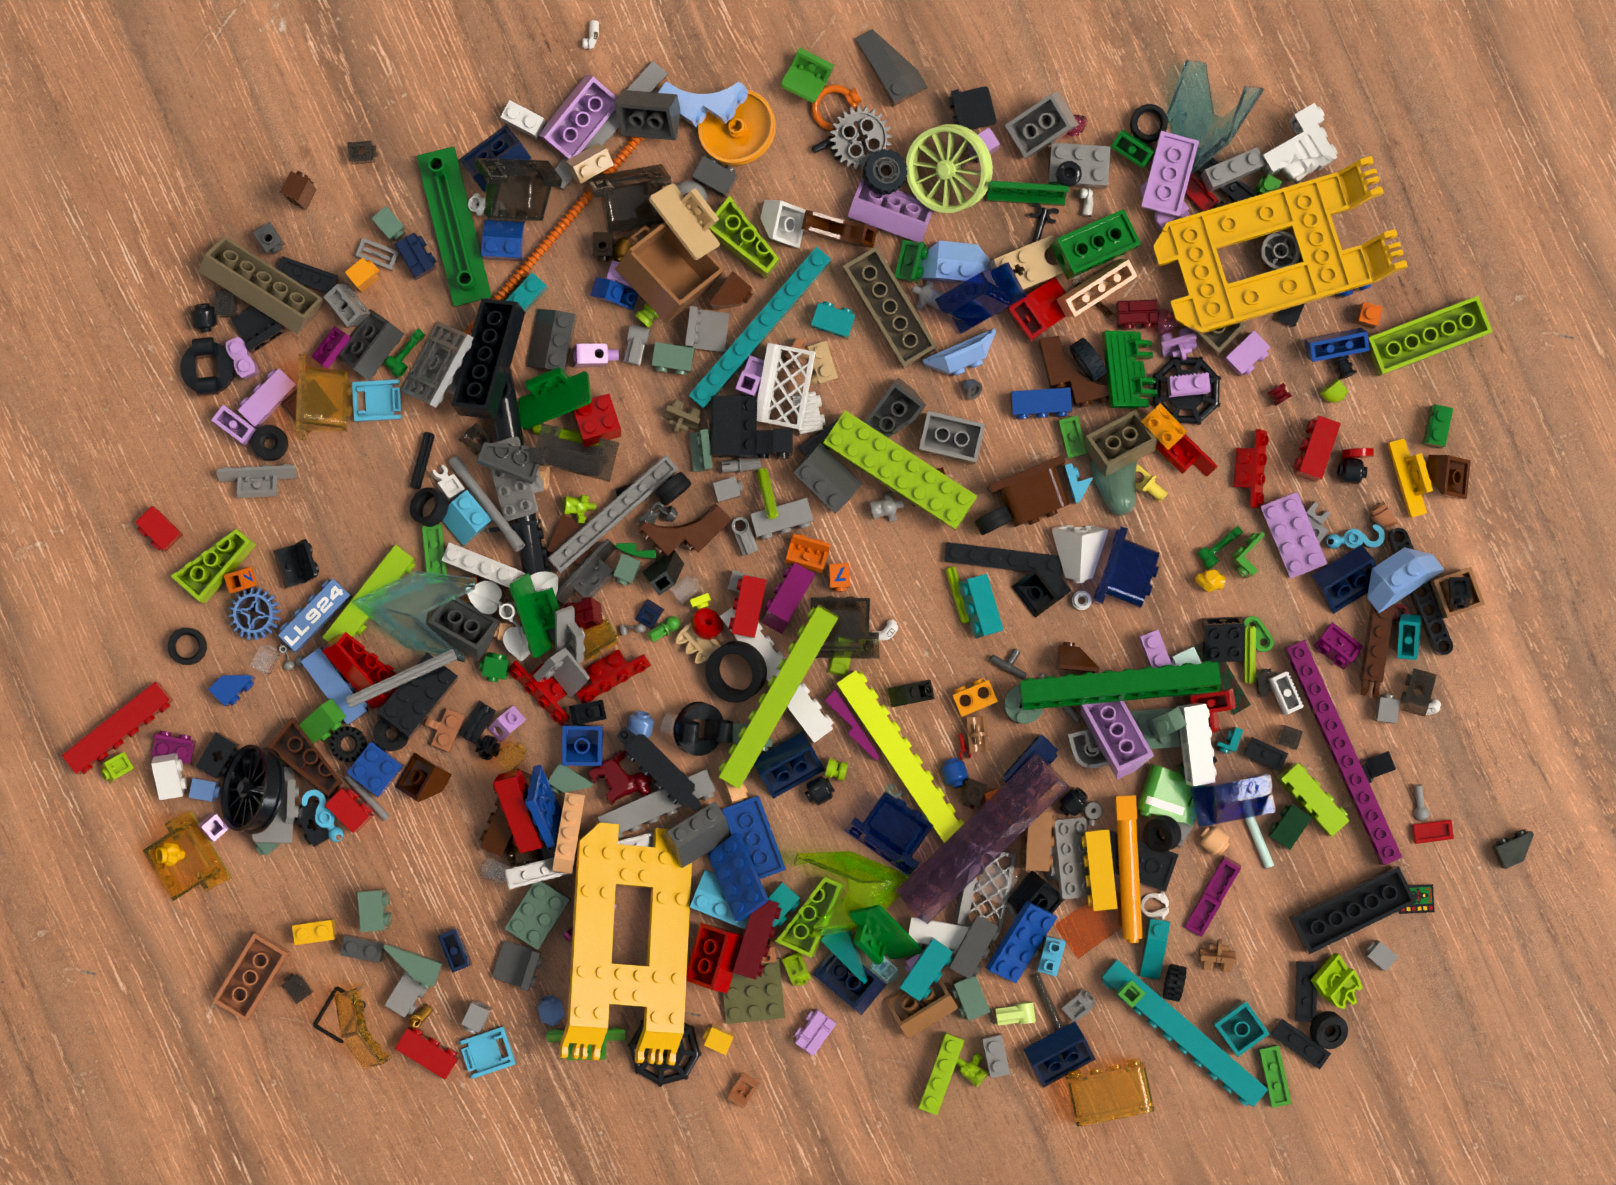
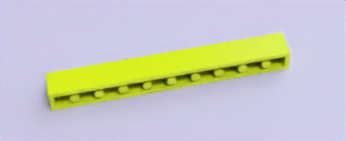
M855 670L836 683L945 846L949 847L966 835L964 831L967 829L962 819H956L954 816L956 810L950 802L946 804L942 798L945 794L939 786L935 788L931 782L934 778L928 769L926 771L923 770L921 767L923 762L918 754H912L909 749L912 745L906 737L902 739L898 733L901 731L895 720L893 722L887 717L890 714L884 704L879 705L876 700L879 696L873 688L869 690L865 684L868 680L862 671L858 673Z

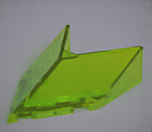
M852 851L798 853L794 860V866L810 863L846 878L849 892L812 927L809 933L810 938L857 930L858 925L848 916L850 911L874 905H880L886 910L917 880L914 877Z

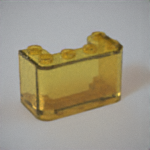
M1138 1058L1127 1060V1064L1121 1067V1064L1111 1065L1109 1070L1102 1071L1101 1068L1091 1069L1089 1074L1082 1073L1080 1070L1070 1071L1069 1075L1065 1076L1075 1125L1087 1126L1155 1111L1145 1063Z

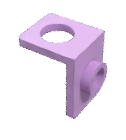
M512 706L499 716L488 729L499 742H503L511 732L526 721V718L515 706ZM496 726L502 730L503 735L496 731Z

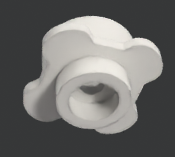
M475 193L469 199L468 207L471 211L476 212L478 216H482L489 201L487 198H482L479 193Z

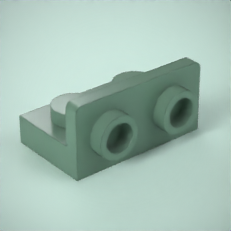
M703 429L700 432L690 433L694 472L713 470L709 430Z

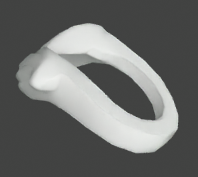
M1164 891L1160 894H1147L1141 901V911L1148 918L1160 917L1164 920L1165 916L1169 913V900ZM1156 898L1164 903L1166 907L1150 913L1145 910L1144 904L1146 900Z

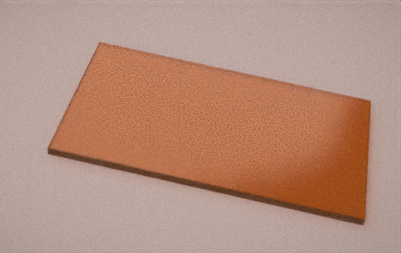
M1116 887L1118 909L1093 911L1092 906L1089 907L1087 902L1055 925L1078 959L1122 928L1121 896Z

